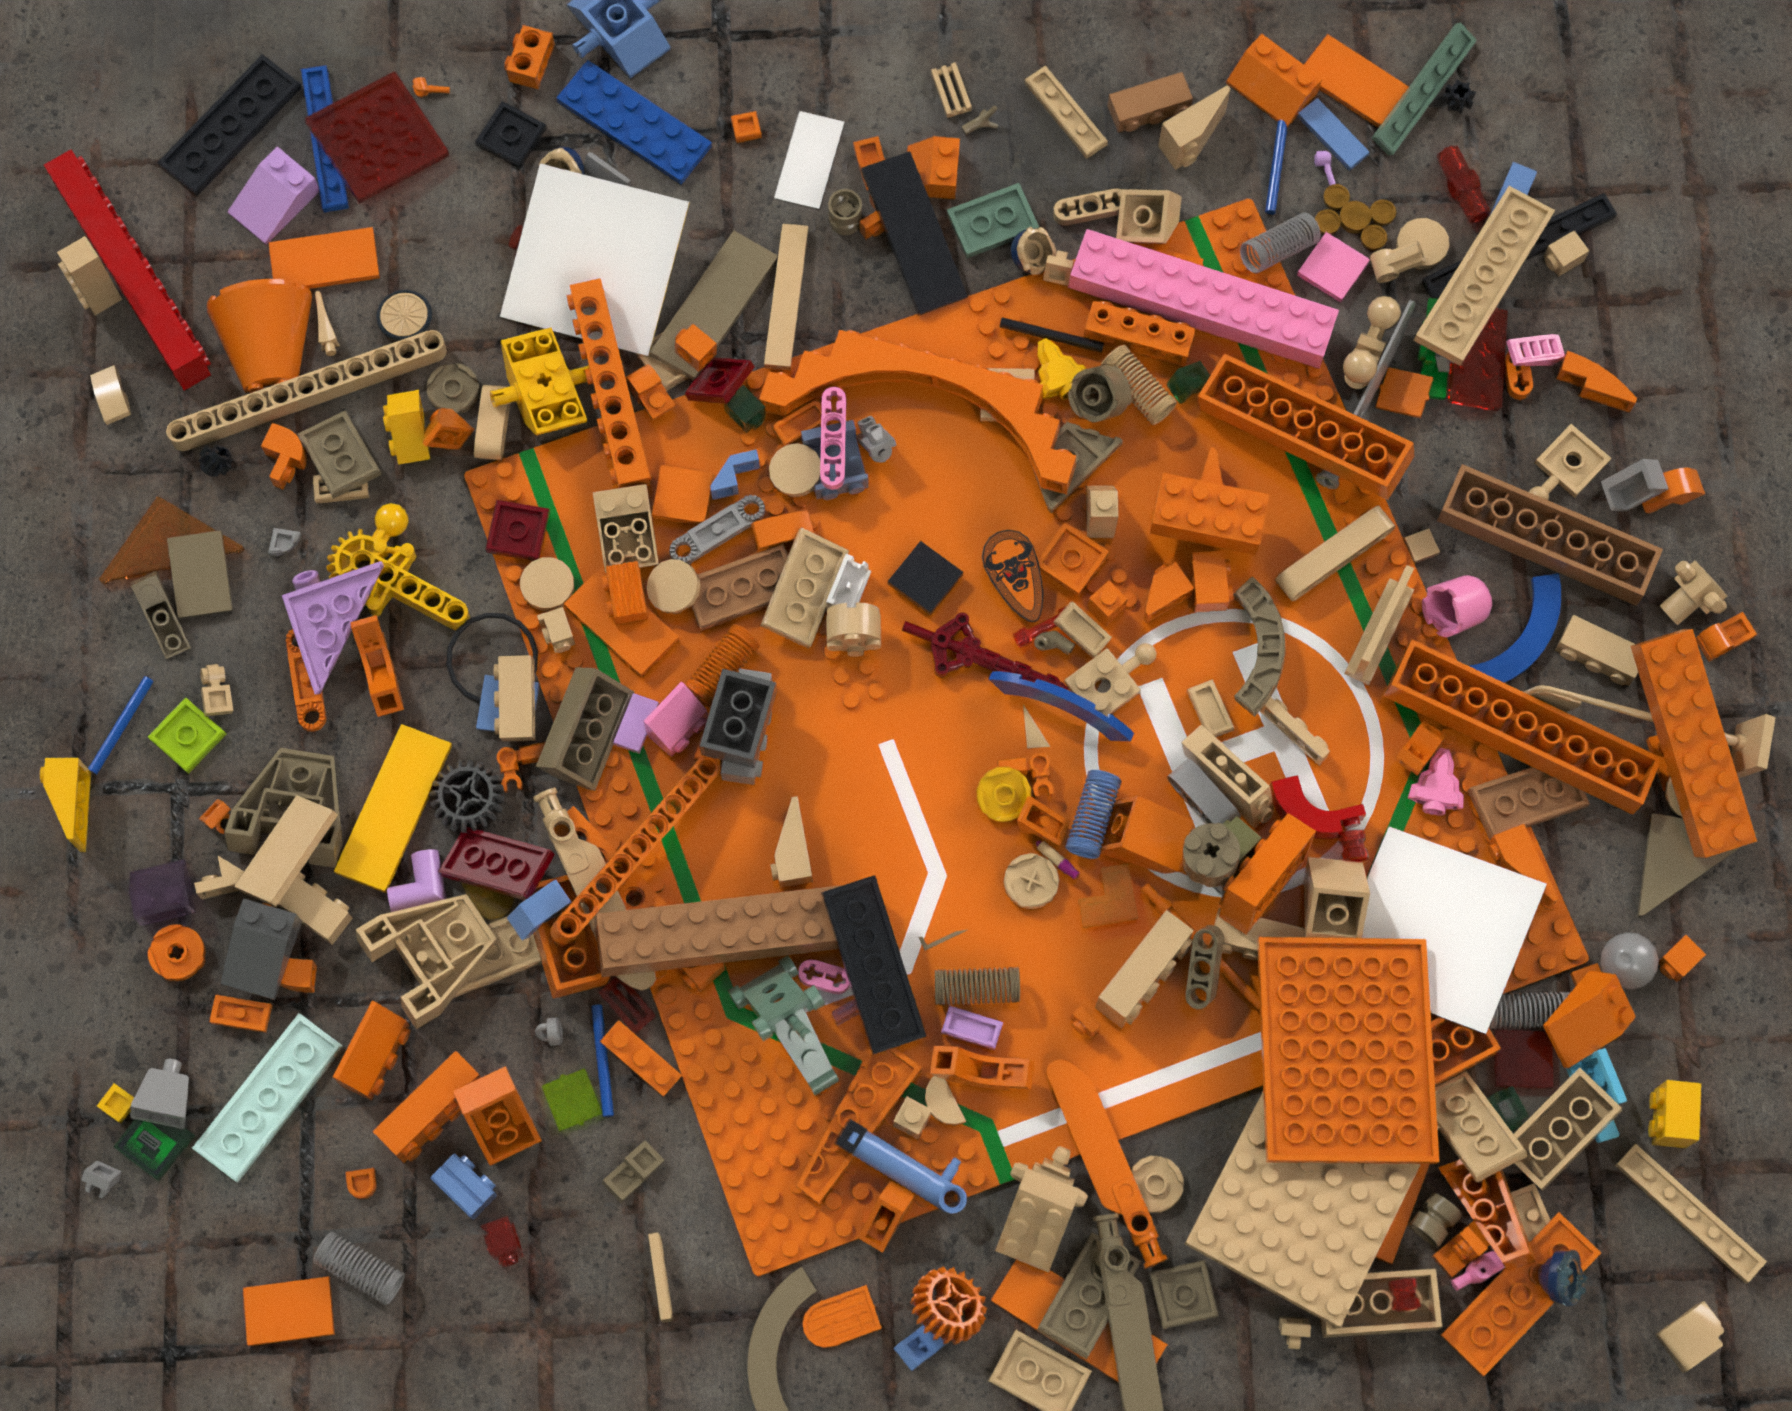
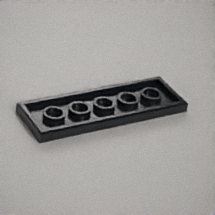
M262 54L157 162L158 166L195 196H198L302 88L301 84Z
M909 151L862 167V175L918 316L967 298V293L911 152Z
M873 875L821 892L872 1054L927 1037L876 876Z

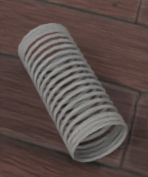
M1301 213L1242 243L1240 248L1241 259L1248 270L1253 273H1260L1274 266V264L1318 243L1321 235L1319 225L1310 214ZM1301 219L1305 220V221L1308 223V225L1310 226V228H1311V230H1312V232H1313V237H1314V238H1313V241H1312L1311 232H1310L1308 226H1307V225L1305 224V222H1303ZM1300 222L1303 223V225L1306 227L1309 233L1310 240L1308 239V235L1304 227L1300 224ZM1247 245H1249V246H1248V250H1249L1250 258H1251V260L1253 261V263H1254L1258 268H1256L1255 266H1253L1252 263H1251V261L1249 260V257H1248V255H1247ZM1250 245L1252 246V251H1253V254H1254L1255 259L1257 260V262H1258L1261 266H1259V265L1255 262V260L1253 259L1252 254H1251Z
M1520 992L1519 994H1502V1000L1499 1001L1489 1028L1495 1029L1498 1027L1500 1029L1503 1027L1505 1029L1508 1027L1510 1029L1513 1027L1515 1029L1518 1027L1520 1029L1521 1026L1524 1029L1526 1026L1529 1029L1531 1026L1534 1029L1536 1026L1540 1028L1545 1024L1543 1003L1546 1022L1548 1020V1003L1551 1016L1553 1014V1003L1556 1011L1570 993L1555 992L1553 994L1550 992L1548 994L1545 992L1543 994L1540 992L1538 994L1535 992L1533 994L1530 992L1528 994L1525 992L1522 994ZM1533 1004L1535 1010V1023L1533 1018ZM1538 1004L1540 1009V1023L1538 1018ZM1523 1005L1525 1010V1023L1523 1018ZM1528 1005L1530 1010V1023L1528 1018ZM1518 1006L1520 1010V1023L1518 1018ZM1508 1007L1510 1011V1023L1508 1017ZM1513 1007L1515 1010V1023L1513 1017ZM1503 1008H1504V1011H1505V1023H1504V1017H1503ZM1498 1009H1499V1012H1500V1023H1499Z
M333 1231L328 1233L323 1239L313 1258V1263L320 1268L328 1270L329 1273L332 1272L338 1278L341 1277V1280H345L346 1283L350 1282L351 1286L354 1285L360 1291L363 1290V1293H367L368 1296L371 1295L372 1298H376L377 1301L382 1302L384 1305L389 1304L393 1300L405 1278L404 1272L402 1273L399 1269L395 1270L394 1267L390 1268V1264L382 1263L381 1259L377 1261V1257L373 1258V1255H369L368 1251L364 1253V1249L360 1250L359 1246L351 1245V1242H347V1239L343 1240L342 1236L339 1237Z

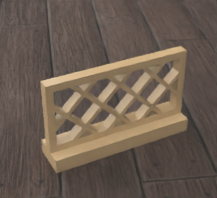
M1406 565L1399 582L1391 578L1389 579L1346 668L1345 675L1367 685L1370 684L1415 590L1406 586L1414 570L1413 567Z

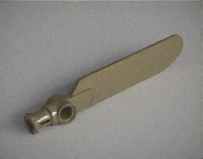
M1119 1214L1095 1216L1093 1221L1097 1222L1099 1240L1096 1241L1098 1251L1095 1255V1262L1102 1275L1123 1410L1164 1411L1145 1292L1142 1283L1128 1272L1127 1266L1130 1261V1255L1124 1246L1123 1237H1119L1116 1220L1119 1218ZM1110 1251H1113L1116 1255L1115 1265L1109 1262L1108 1255Z

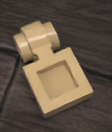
M218 664L206 665L205 668L200 670L202 685L207 684L208 686L201 689L204 715L232 714L233 704L230 685H220V683H225L224 667H219Z

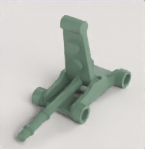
M787 955L778 960L779 965L740 988L738 985L728 990V993L738 1010L748 1004L758 1017L752 1021V1024L763 1042L772 1037L773 1033L776 1034L807 1081L813 1094L817 1095L839 1082L804 1010L806 1008L808 1011L813 1009L816 1011L824 1006L825 1002L814 985L803 992L792 978L797 976L799 972L791 958Z

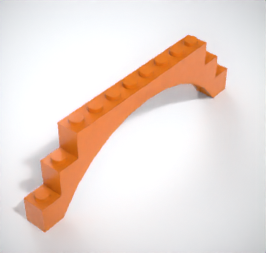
M839 330L830 357L819 351L808 352L804 350L795 378L784 372L773 373L770 371L766 378L759 398L761 411L783 417L821 397L824 391L830 387L843 389L872 382H909L936 387L963 397L988 412L1011 433L1027 455L1041 488L1066 495L1068 493L1076 468V455L1065 449H1054L1060 430V420L1050 414H1037L1043 398V385L1039 384L1036 380H1023L1014 377L1008 372L997 373L988 370L982 365L972 366L964 364L956 358L946 359L938 357L933 352L916 351L904 344L894 345L887 343L879 337L868 338L853 330H848L847 332Z

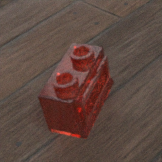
M508 1216L480 1226L487 1234L484 1236L490 1256L495 1261L498 1260L502 1267L514 1265L519 1262V1257L524 1256L514 1223L510 1224Z

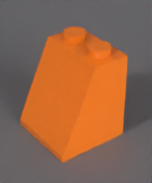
M1138 795L1116 800L1113 803L1115 805L1112 808L1113 812H1110L1112 816L1110 821H1108L1109 825L1107 826L1106 835H1104V843L1101 844L1100 854L1163 874L1178 872V869L1183 865L1185 838L1192 831L1191 828L1194 820Z

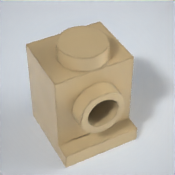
M563 607L537 615L540 626L543 628L542 632L546 644L552 643L555 653L565 652L571 648L570 646L575 645Z

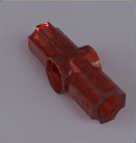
M1451 145L1444 148V150L1437 154L1436 158L1447 177L1448 191L1454 200L1458 199L1469 223H1478L1491 213L1480 191L1479 177L1474 169H1469L1458 146Z

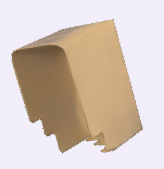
M1702 1301L1670 1323L1669 1326L1667 1325L1656 1333L1655 1336L1681 1372L1684 1373L1723 1346L1719 1336L1724 1333V1329L1721 1326L1720 1320L1705 1301Z

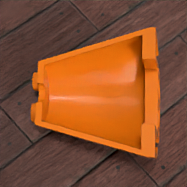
M282 279L250 280L225 287L220 290L218 297L211 296L207 301L208 316L244 392L253 393L264 389L266 386L276 385L299 376L312 303V293L304 285L297 282L293 283V286L286 285Z

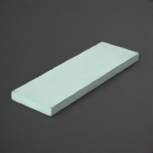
M298 1013L192 1149L238 1183L343 1050V1045Z

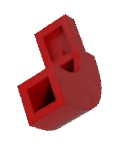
M1298 775L1271 781L1269 785L1273 805L1279 816L1284 819L1289 813L1316 831L1314 838L1317 839L1339 838L1343 832V825L1345 829L1356 827L1361 824L1360 821H1363L1366 816L1364 804L1334 811L1321 810L1313 806L1303 794Z

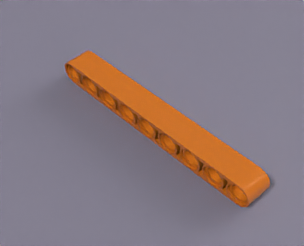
M702 756L687 771L553 923L550 933L554 941L559 944H567L583 930L718 776L721 766L717 759ZM700 766L708 768L710 775L703 774ZM683 785L691 787L693 795L687 794L683 789ZM666 804L672 805L676 810V814L669 813L666 809ZM649 824L656 825L659 829V834L651 832ZM632 843L638 844L641 847V854L632 850ZM614 863H619L624 867L623 874L618 873L614 869ZM596 883L605 885L607 893H600L596 888ZM578 903L586 904L589 907V914L582 913L579 910ZM560 924H568L571 927L572 933H564L561 930Z

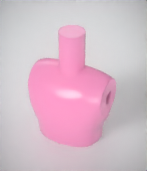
M1495 1251L1487 1252L1471 1261L1467 1265L1465 1273L1451 1280V1284L1457 1291L1469 1284L1482 1283L1495 1273L1503 1270L1504 1264Z

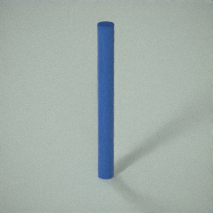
M1278 120L1265 209L1266 214L1272 215L1276 212L1287 134V125L1284 120Z
M143 677L88 767L90 772L97 775L153 684L154 681L150 678Z
M593 1005L591 1010L603 1117L614 1116L608 1054L607 1048L600 1043L601 1039L605 1036L602 1005Z

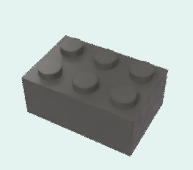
M722 669L700 743L701 755L755 769L777 694L776 682Z

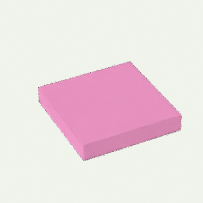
M1326 232L1299 269L1297 276L1341 303L1369 264L1370 259Z

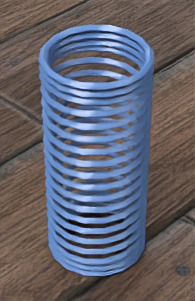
M1102 770L1088 771L1086 783L1081 793L1082 797H1080L1079 806H1077L1078 810L1074 816V824H1072V829H1070V838L1067 839L1065 846L1069 852L1090 859H1096L1100 856L1101 844L1104 843V835H1106L1107 826L1109 825L1108 821H1110L1112 816L1110 812H1113L1112 808L1115 806L1113 803L1116 802V794L1119 793L1118 789H1120L1122 783L1118 776ZM1082 816L1089 817V818L1094 819V820L1086 819V818H1084V817H1082ZM1081 821H1086V822L1091 823V824H1094V825L1086 824V823H1083V822H1081ZM1078 830H1082V831H1085V832H1088V833H1091V834L1082 833V832H1080V831H1078ZM1078 835H1083V836H1085V837H1088V838H1091V839H1095V840H1098V841H1100V842H1096V841H1093V840H1090V839H1087V838H1083V837H1080V836H1078Z

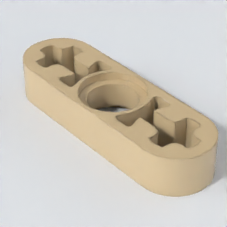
M1110 189L1061 199L1054 206V220L1060 225L1067 226L1119 215L1120 206H1115L1111 202L1112 198L1120 201L1121 189ZM1102 200H1104V205L1106 204V207H1105L1104 210L1102 209V206H1103ZM1086 202H1094L1098 209L1093 213H1089L1084 210L1083 205ZM1076 205H1079L1078 210L1080 215H1077V210H1075ZM1066 208V210L1069 212V216L1065 217L1064 214L1061 213V209Z

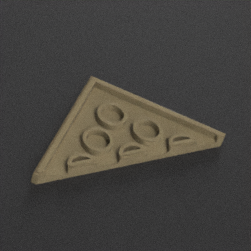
M1652 813L1649 819L1637 917H1643L1741 847L1708 858L1694 857L1683 818Z

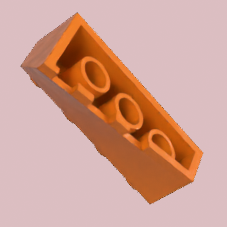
M1460 1159L1438 1167L1508 1271L1536 1262L1503 1170L1476 1182Z

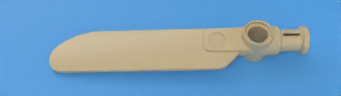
M551 788L534 796L533 799L540 805L544 814L542 820L548 831L549 839L556 849L576 896H578L606 863L596 845L578 838L574 822L570 819L567 810L562 809L556 796L557 789ZM557 825L567 826L569 834L565 837L557 836L554 832V828ZM596 883L597 890L600 893L606 894L607 889L605 885ZM618 890L597 914L626 910ZM580 903L584 914H589V907L584 903ZM595 915V916L590 920L589 925H590V927H591V929H592V932H593V934H594V936H595V938H596L595 924H594V923H595V917H596V915ZM654 971L617 976L619 980L628 986L641 991L650 988L656 980Z

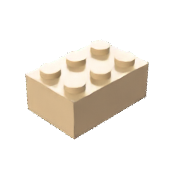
M1027 1168L995 1251L1049 1272L1081 1189Z

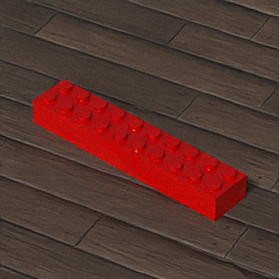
M71 149L44 164L59 193L183 391L211 376L207 367L211 365V362L206 356L204 349L192 334L193 332L185 319L183 320L177 306L168 296L166 289L160 279L156 277L146 257L144 258L136 241L129 234L127 227L120 216L117 215L108 197L105 196L100 184L90 172L83 157H76Z

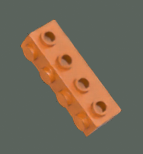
M1093 301L1085 326L1084 338L1104 342V345L1114 348L1126 345L1132 353L1185 367L1196 328H1192L1185 322L1174 323L1167 321L1159 315H1144L1133 308H1118L1107 301Z

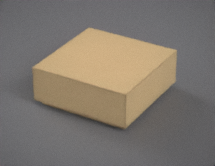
M1430 529L1404 538L1414 564L1435 557L1440 553Z

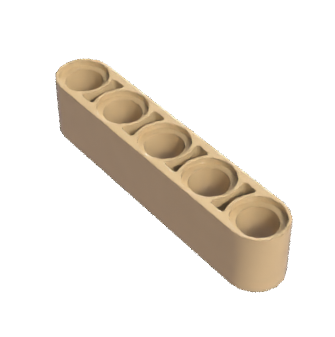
M1376 506L1285 569L1276 577L1275 581L1289 599L1295 601L1381 541L1396 526L1381 507Z

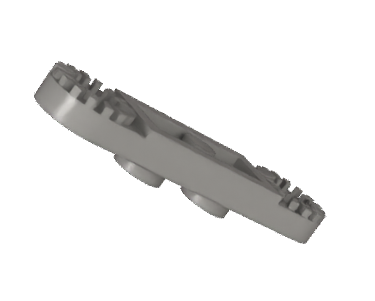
M749 495L735 504L726 507L672 541L670 545L671 558L690 564L751 527L753 522L762 520L765 515L764 502L756 495ZM750 503L756 504L759 507V512L754 514V516L747 515L744 511L746 505ZM681 545H687L691 548L689 556L681 558V556L679 557L676 554V549Z

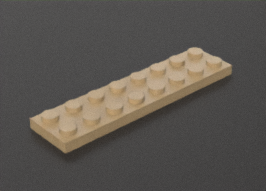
M1508 186L1413 341L1461 366L1555 210Z

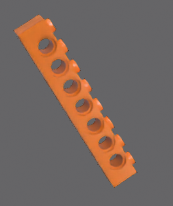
M601 278L570 285L571 294L566 295L569 310H575L577 319L572 320L575 334H581L583 341L578 346L581 359H587L589 368L584 369L588 385L593 384L595 393L590 394L594 410L599 409L601 418L597 419L600 435H606L607 443L603 444L606 460L612 459L614 468L609 469L612 484H618V488L644 484L651 485ZM587 307L596 309V312L592 315H585L582 311ZM592 332H600L602 334V337L598 340H592L588 336ZM600 356L608 358L607 363L603 365L596 364L594 361ZM605 381H611L615 385L613 388L606 390L601 388V384ZM610 406H618L621 409L619 413L614 415L607 412ZM621 430L627 433V436L621 440L613 437L616 431ZM628 455L633 458V461L628 465H624L619 462V459L622 456Z
M573 806L567 812L570 819L574 822L577 835L586 838V842L596 845L605 858V863H607L617 851ZM561 824L554 828V832L559 837H565L569 834V829ZM614 863V869L618 873L623 874L624 867L619 863ZM635 870L618 889L626 910L668 906ZM633 895L642 897V902L637 906H630L627 903L628 899ZM722 962L678 969L684 974L681 976V979L690 989L696 987L702 992L725 970V966Z

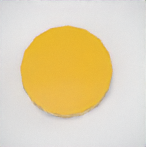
M996 767L988 771L980 779L976 789L977 802L982 812L989 818L999 822L1017 819L1027 797L1031 796V787L1027 778L1021 772L1011 767Z

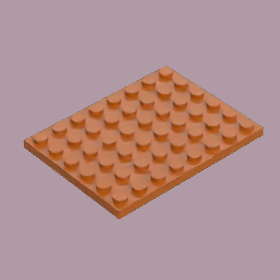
M1259 937L1257 939L1266 1162L1437 1164L1439 1162L1426 939Z

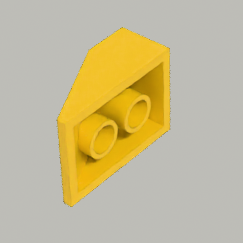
M45 758V765L40 769V781L43 783L67 839L80 852H86L91 772L79 758Z

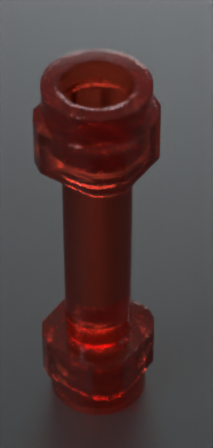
M1065 607L1059 609L1057 615L1029 629L1023 627L1013 633L1017 646L1019 648L1031 644L1032 639L1039 634L1057 627L1053 622Z

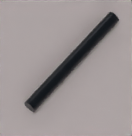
M1001 318L999 328L1044 339L1047 338L1048 340L1100 353L1103 351L1104 342Z

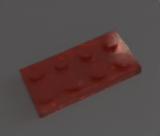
M1495 309L1461 366L1450 362L1448 403L1497 412L1502 408L1508 310Z

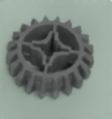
M470 759L466 767H463L461 761H457L458 768L454 770L451 765H447L446 768L449 773L446 775L443 772H439L438 776L442 781H433L432 783L433 787L437 789L430 792L431 798L436 799L430 803L432 809H437L434 813L437 819L442 818L441 823L443 826L451 823L450 828L454 832L459 826H461L462 833H467V827L470 826L473 831H476L479 824H482L483 828L487 829L488 824L486 820L489 818L495 822L497 818L493 811L497 813L502 812V807L497 803L505 801L504 796L500 794L504 791V787L498 784L500 781L499 776H492L493 769L491 767L484 770L482 762H479L474 768L473 761ZM468 778L464 784L454 785L458 780ZM479 780L489 787L488 800L477 793ZM468 792H471L472 799L464 801L462 798L463 794L467 795ZM447 794H450L453 799L457 800V811L455 814L446 807ZM471 809H481L476 814L467 816L468 812Z

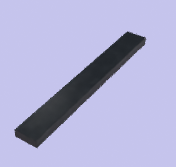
M1602 193L1552 217L1526 260L1546 251L1550 244L1572 231L1580 235L1616 218L1617 212L1606 194ZM1462 260L1422 279V284L1430 298L1439 299Z

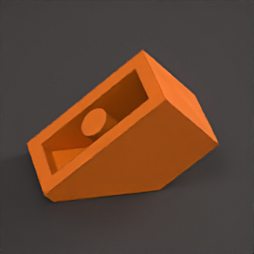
M1177 562L1170 566L1164 564L1155 570L1144 614L1146 624L1192 597L1194 587Z
M890 1180L879 1196L858 1238L883 1253L905 1216L915 1194Z

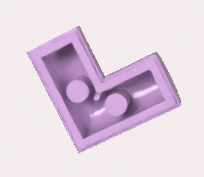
M422 850L411 855L415 882L387 888L391 912L447 899L444 879L438 872L441 867L438 850Z

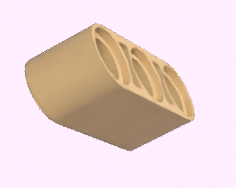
M483 385L474 444L475 458L503 459L510 403L493 407L492 403L494 401L491 402L490 391L505 388V386Z

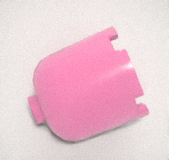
M1470 575L1461 576L1428 587L1427 597L1422 599V611L1428 624L1433 623L1435 628L1439 630L1436 633L1446 638L1481 624L1487 619L1492 608V597L1489 589L1479 578Z

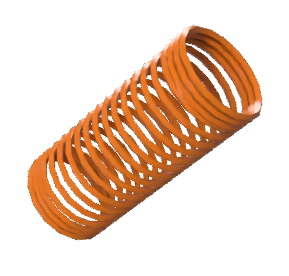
M734 624L727 631V634L724 635V638H721V642H718L715 649H712V653H709L706 660H703V664H700L697 671H694V675H691V678L686 680L685 685L703 706L710 707L715 696L716 687L718 686V683L710 676L719 682L720 678L713 672L720 676L721 673L717 669L721 672L723 669L718 664L726 670L738 672L739 668L744 667L743 663H747L746 659H750V656H753V652H756L760 647L759 642L743 627ZM735 641H737L739 644H741L743 647H745L749 652H747L746 650H744V649H743L740 645H738ZM734 646L740 649L745 655L739 652ZM730 649L736 652L741 658L734 654ZM726 652H728L729 654H731V655H732L735 659H737L740 663H738L737 661H735V660H734L732 657H730ZM726 658L732 661L736 666L731 664ZM722 661L728 664L732 669L726 666Z

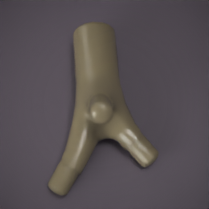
M993 106L989 111L983 109L977 118L961 126L963 133L968 135L982 127L997 129L998 124L989 121L997 107Z

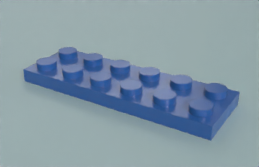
M589 60L585 62L557 96V103L680 185L683 184L712 147L711 141Z

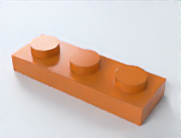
M619 1020L600 1041L602 1045L662 1097L668 1093L682 1076Z

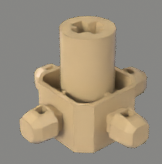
M1681 561L1676 565L1675 571L1678 575L1674 579L1681 587L1660 604V607L1677 625L1699 607L1706 614L1711 611L1721 614L1726 610L1727 604L1724 600L1728 596L1696 561L1691 564L1687 561Z

